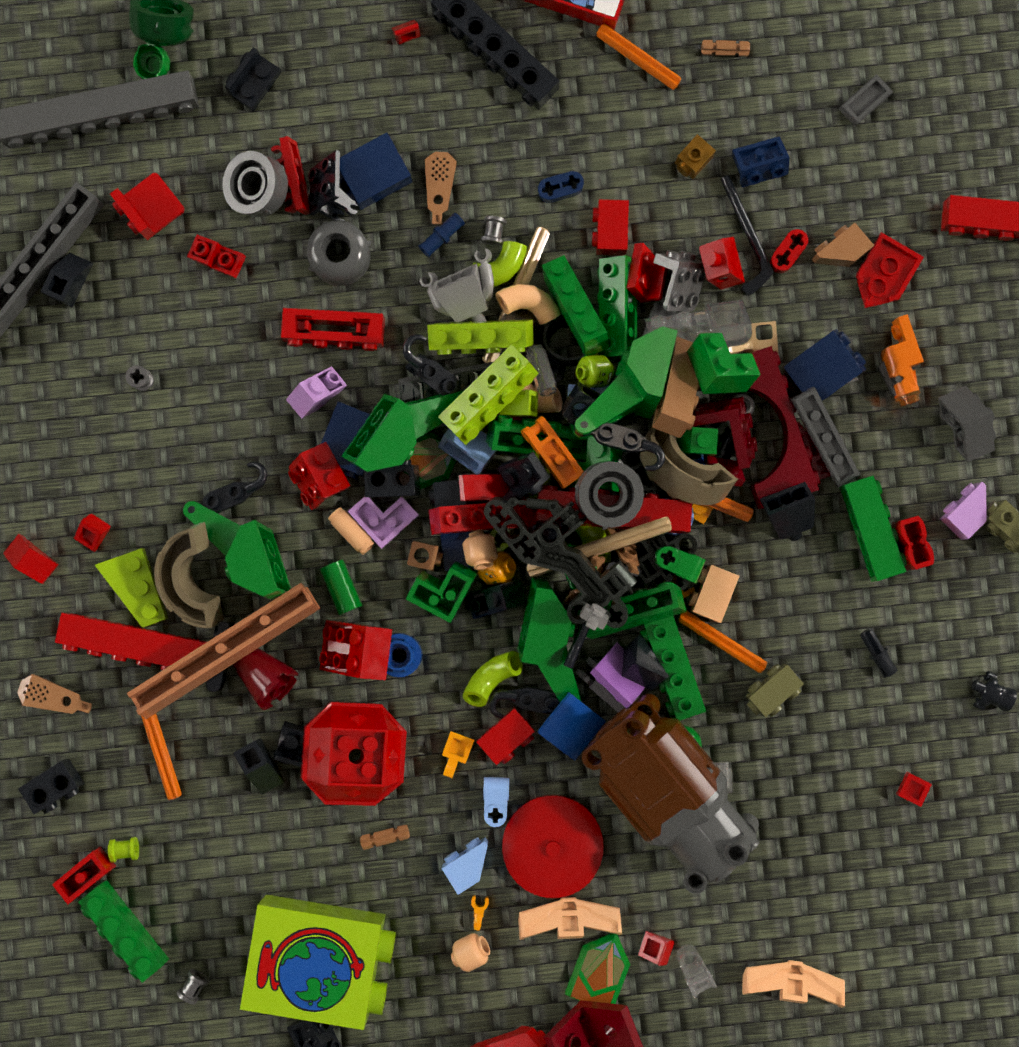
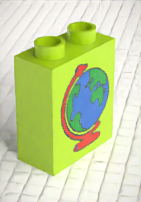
M266 894L257 905L240 1010L364 1030L369 1013L382 1015L388 983L375 981L378 962L391 963L396 932L383 930L386 914Z

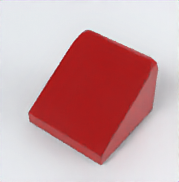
M415 20L392 28L399 45L420 37L419 25Z
M89 514L81 520L74 539L95 552L111 526L94 514Z
M646 931L638 956L659 966L667 965L674 941Z

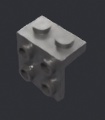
M667 250L666 254L656 253L653 263L673 270L663 304L664 310L692 312L697 306L702 283L706 275L702 261L695 259V254L686 251L679 253Z

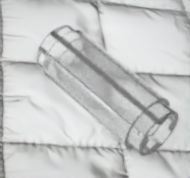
M533 345L526 350V357L539 373L534 378L535 386L540 396H550L557 389L546 350L542 345Z

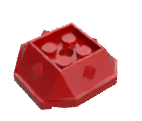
M330 701L304 726L301 779L325 805L376 806L404 782L407 731L380 703ZM353 749H360V758L355 762H351L349 760V753Z

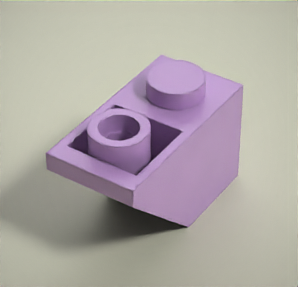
M331 366L300 382L286 400L302 419L319 410L341 392L347 384Z
M983 482L974 485L972 483L968 484L960 493L962 497L957 502L952 501L943 510L945 514L940 520L961 540L969 539L987 521L986 485Z

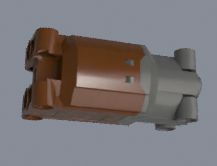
M645 694L633 702L627 709L623 708L603 725L596 738L583 752L582 762L591 770L601 769L599 779L601 788L647 844L669 848L687 870L683 880L686 890L693 894H699L706 889L707 884L723 880L736 866L743 865L747 861L748 855L759 844L756 835L759 822L752 814L743 813L740 815L727 799L726 776L679 719L660 717L658 714L660 710L659 699L655 695ZM641 705H648L652 712H645ZM592 750L599 752L601 758L595 757L592 754Z

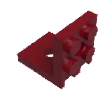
M743 396L697 404L692 414L695 416L693 426L730 421L739 469L749 468L752 459H755L757 442L755 437H751L750 428H753L751 413H746Z
M580 1000L544 1036L547 1047H643L628 1006L621 1004Z

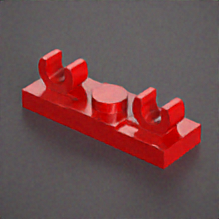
M285 136L279 138L281 146L275 145L271 148V151L275 154L282 153L281 158L277 161L285 167L288 186L291 188V193H287L285 201L292 199V205L284 209L290 214L298 211L307 215L309 214V193L298 145L295 140Z

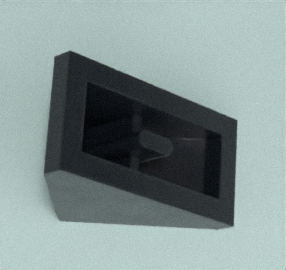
M638 635L624 648L622 677L650 690L656 689L669 677L642 635Z

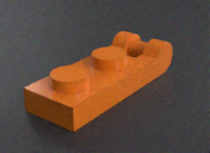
M543 416L536 419L535 424L531 427L527 426L521 430L524 439L532 446L562 489L577 480L584 472ZM540 432H543L546 436L542 441L536 436Z

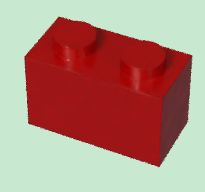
M599 199L598 206L593 207L592 222L597 223V232H592V247H596V255H626L628 250L629 200Z
M514 707L477 739V744L496 765L500 762L506 764L515 756L513 750L519 745L524 748L534 739L532 734L535 732V729Z
M99 847L54 882L52 886L68 905L107 875L116 865L114 862H110L106 852L102 847Z

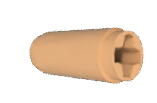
M339 507L329 516L328 520L331 522V525L357 552L364 555L374 546L375 543L369 534L346 510Z

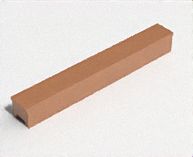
M300 583L132 689L127 695L134 702L138 715L148 719L321 608L309 588Z

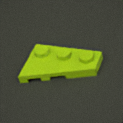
M144 548L95 565L142 628L168 619Z

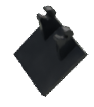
M335 150L309 171V215L314 216L319 212L331 218L332 221H345L338 218V216L342 217L345 213L350 216L355 215L358 211L351 209V207L355 208L358 204L339 188L340 151Z

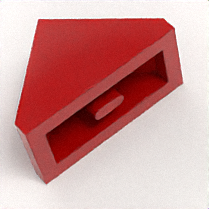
M21 534L16 536L3 553L13 568L41 584L45 583L59 565Z

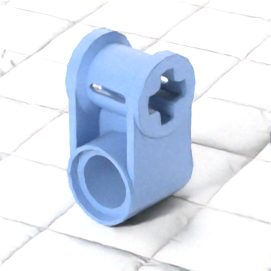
M484 777V819L491 827H500L506 821L507 801H509V778ZM493 808H498V812L503 813V816L498 817V821H493L492 816H488V813L493 812Z

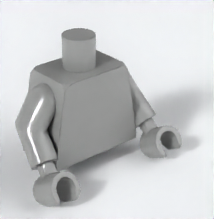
M485 248L486 257L483 260L480 259L479 251L475 252V259L481 263L479 267L476 263L438 280V276L435 273L428 272L430 283L427 282L426 277L420 278V284L428 287L427 293L435 310L447 317H452L455 322H461L468 318L470 322L487 321L482 312L488 309L489 301L493 297L494 287L492 268L488 264L492 258V253L489 249Z

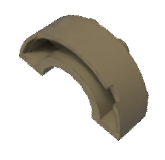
M651 426L645 436L647 440L658 444L665 454V462L660 469L646 471L648 478L665 490L671 498L697 505L716 504L725 499L738 480L719 463L703 465L687 457L680 450L676 437ZM648 451L640 452L644 468L646 465H654L657 462V457L654 453Z
M205 522L195 524L166 541V544L156 558L154 578L158 594L170 612L174 611L182 618L181 621L199 628H212L224 620L219 595H211L201 590L191 574V564L194 556L210 547Z

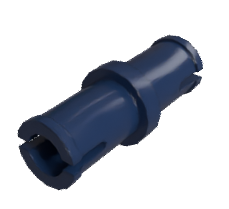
M454 212L440 227L436 226L433 229L434 232L418 246L422 253L429 258L442 244H447L450 241L449 238L465 224L462 218Z

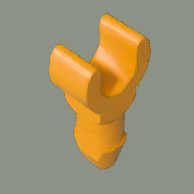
M473 895L471 905L474 908V930H480L484 910L489 905V898L486 896L485 903L479 906L475 902L476 895Z

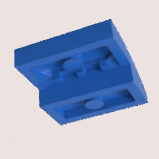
M568 692L537 732L575 761L606 721Z

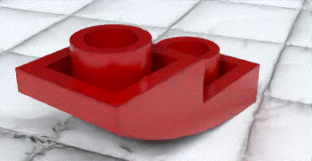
M196 235L187 255L189 259L237 279L246 258L243 253L224 247L218 242L200 235Z

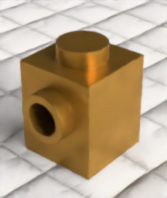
M697 134L677 156L675 162L677 170L683 176H689L694 179L711 161L716 150Z

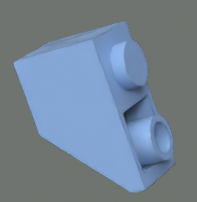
M477 837L465 845L467 849L458 854L455 851L444 858L445 863L441 869L458 895L480 881L488 846L486 837L481 840Z

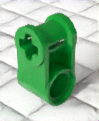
M670 546L659 548L654 556L657 566L695 584L706 562L705 559ZM670 551V557L673 558V561L667 562L664 565V559L661 558V554H666Z

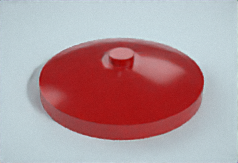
M554 794L538 796L522 804L510 817L505 827L502 841L504 862L512 878L526 891L545 898L566 897L583 889L596 875L601 865L604 849L602 833L593 814L580 802L567 796Z

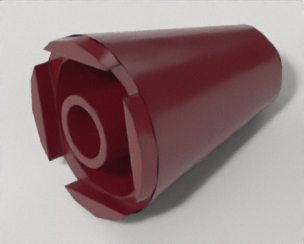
M259 648L232 664L254 701L262 710L273 707L271 702L276 698L281 701L297 681L294 676H298V672Z

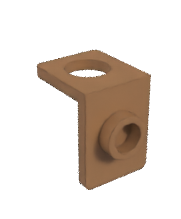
M413 541L407 564L435 572V568L441 566L443 552H439L440 547L437 545L433 546ZM420 548L426 549L429 553V558L424 563L417 562L414 557L415 552Z

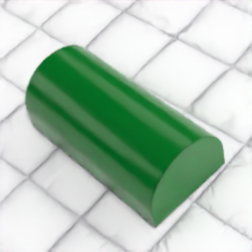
M339 560L320 569L339 616L363 606L344 560Z

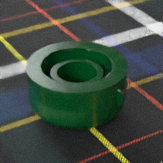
M130 1V29L137 38L144 42L158 46H176L185 43L194 32L191 28L194 9L184 1Z

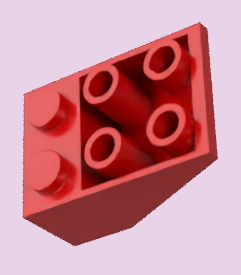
M326 620L323 629L322 652L319 656V670L361 679L386 680L392 629Z

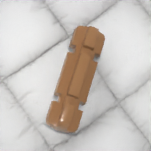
M703 40L701 44V53L703 55L715 53L718 56H735V54H738V56L747 57L750 52V43L748 41H739L738 44L736 41L716 40V43H713V40Z
M407 825L397 826V829L390 828L374 832L373 835H362L360 837L361 847L363 850L373 848L374 845L378 847L394 843L397 839L400 841L408 839L410 837L409 828Z

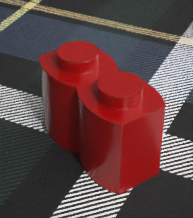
M914 516L893 522L892 528H895L899 541L896 543L900 546L899 551H902L906 557L907 566H905V569L907 571L917 570L933 565L934 553L932 547L926 541L927 532L923 520L919 516Z

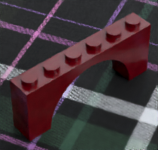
M772 346L752 352L761 375L748 391L762 397L775 410L783 430V447L779 460L772 471L762 480L750 485L757 509H764L760 498L803 482H806L811 492L819 490L818 484H820L819 475L816 470L812 469L810 463L812 460L811 451L808 446L804 445L802 439L804 436L803 427L800 422L797 423L794 415L796 409L786 391L789 388L787 379L784 374L781 375L778 367L781 364L780 357L777 351H773Z

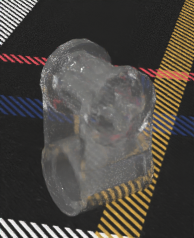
M688 944L681 946L677 951L676 957L694 999L698 998V994L710 988H718L696 947ZM687 955L696 956L691 964H685L684 958Z

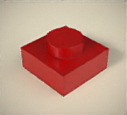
M906 772L896 795L922 807L932 784Z

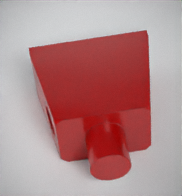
M734 237L722 238L699 246L708 282L721 290L745 283Z

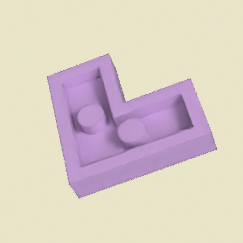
M365 496L348 511L381 549L419 516L403 497H400L384 513L369 497Z

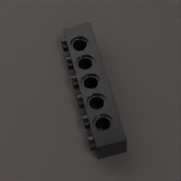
M473 0L431 1L434 19L440 24L445 23L450 28L451 34L458 41L462 39L474 56L482 57L486 61L485 64L488 69L494 74L498 72L504 78V83L511 90L516 89L521 93L523 101L528 106L532 107L534 105L540 110L559 90L560 80ZM458 11L464 14L460 18L452 16L454 12ZM473 28L482 30L481 33L476 35L470 33V30ZM496 44L500 48L497 51H490L488 46ZM508 61H515L518 65L514 68H509L505 64ZM527 77H532L536 82L526 84L523 80Z

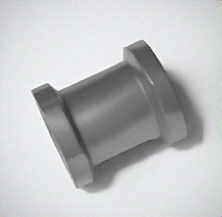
M485 216L486 228L484 236L481 237V242L490 246H502V231L507 220L498 216Z
M135 365L126 372L127 383L137 390L147 391L153 386L154 377L144 367ZM142 374L144 379L137 382L136 377H141Z
M190 969L188 972L189 977L184 986L177 991V996L186 1003L195 1005L199 1000V993L204 986L208 985L210 980L204 973Z

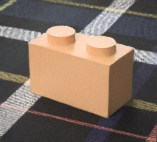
M708 565L707 569L703 568L697 581L701 583L698 592L693 591L688 603L689 606H692L690 612L721 623L739 575L714 565Z

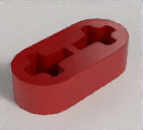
M794 229L790 231L770 258V264L774 272H787L806 248L808 236L803 230ZM800 237L799 243L801 245L798 244L793 250L790 249L789 246L793 242L791 238ZM784 253H787L789 255L785 260L787 265L778 266V259L776 257L781 258Z

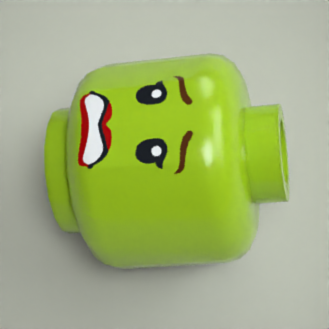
M589 355L579 360L575 374L578 381L589 388L605 387L613 378L614 367L604 355Z

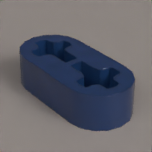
M575 171L545 178L539 183L538 196L546 203L574 197L581 193L584 179L580 173ZM573 178L574 182H579L576 185V189H572L571 186H563L569 184V179ZM546 185H549L551 189L559 187V189L553 190L552 196H548L547 192L543 193Z

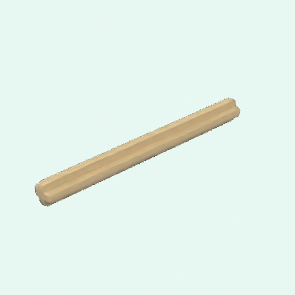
M543 227L536 228L513 285H529L550 235L547 229ZM502 310L498 321L514 320L518 310L508 315ZM485 351L482 361L484 363L494 362L501 352L486 353Z
M663 517L574 548L581 550L589 559L594 555H601L670 532L672 526L669 518ZM527 564V572L530 577L554 571Z

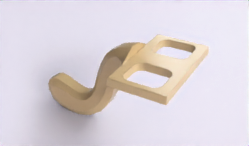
M776 321L751 323L752 335L747 341L727 345L730 354L752 353L772 346L773 351L778 353ZM770 324L773 337L771 339L758 340L756 338V326Z

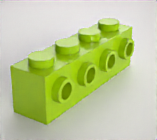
M533 319L448 322L427 325L429 350H437L438 355L452 354V350L461 349V354L476 353V349H485L486 353H499L501 348H508L510 345L519 352H525V347L534 345Z
M510 345L438 417L467 445L476 438L478 433L489 422L496 418L497 414L507 404L511 403L526 386L531 384L539 373L518 350Z

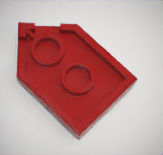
M881 232L856 273L864 308L899 300L924 257Z

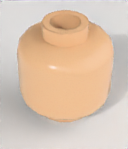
M482 530L469 533V537L462 543L466 563L474 567L475 570H483L493 566V561L498 558L494 537L490 534H484Z
M471 933L454 942L451 960L456 967H460L465 972H470L487 963L488 955H490L489 944L483 936Z

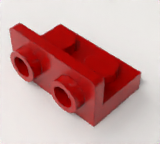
M644 243L634 244L626 288L639 302L658 301L663 297L668 268L653 263L655 255Z

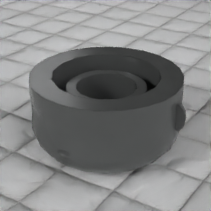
M256 151L242 152L230 161L224 172L223 194L226 202L236 212L252 217L269 216L276 212L286 199L288 179L284 166L273 157ZM261 177V189L257 194H255L256 183Z
M342 220L324 222L312 233L308 240L307 258L310 264L308 270L314 272L318 278L329 285L347 286L353 284L366 273L371 260L369 247L371 246V241H367L362 231L349 222ZM344 243L350 248L349 256L342 262H331L327 257L329 248L333 244Z
M620 459L617 462L604 461L591 465L581 474L578 482L575 484V499L579 511L592 523L602 526V530H606L608 527L622 526L630 522L640 511L643 503L644 491L639 476L633 469L623 464V461ZM611 481L618 486L620 492L618 501L608 507L599 502L598 490L603 483Z

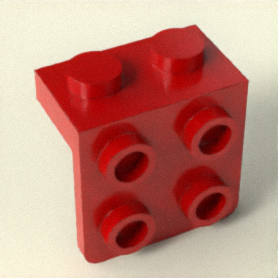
M157 173L149 175L125 195L118 188L110 193L115 200L112 205L121 216L126 214L130 220L127 223L135 235L140 233L146 240H149L185 211L184 206Z
M327 442L300 453L289 466V477L294 484H297L301 491L300 496L303 503L309 506L311 510L316 509L327 498L350 487Z

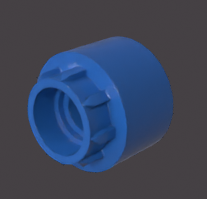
M405 633L393 634L391 636L387 668L388 675L405 677L416 671L420 666L423 655L422 648L413 636ZM397 648H403L406 651L407 658L404 662H398L394 659L393 653Z

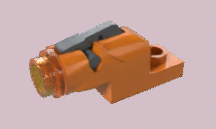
M908 314L892 321L891 332L894 339L898 340L899 343L882 350V363L878 367L891 395L895 397L896 402L899 401L901 407L920 401L919 394L921 392L917 383L916 370H912V367L924 362Z

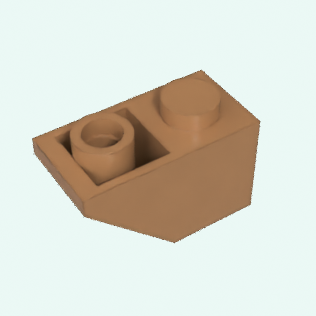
M856 223L852 224L849 228L844 225L834 233L836 238L832 242L828 243L826 240L815 249L817 254L812 258V261L815 264L850 267L865 255L874 244Z

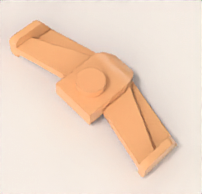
M575 897L561 898L558 901L519 912L518 917L520 940L553 929H557L558 939L583 938L584 927L622 935L620 908L579 900Z
M788 960L782 963L746 967L743 973V995L780 990V1001L804 1004L808 1002V994L838 1007H845V980L805 965L801 961Z

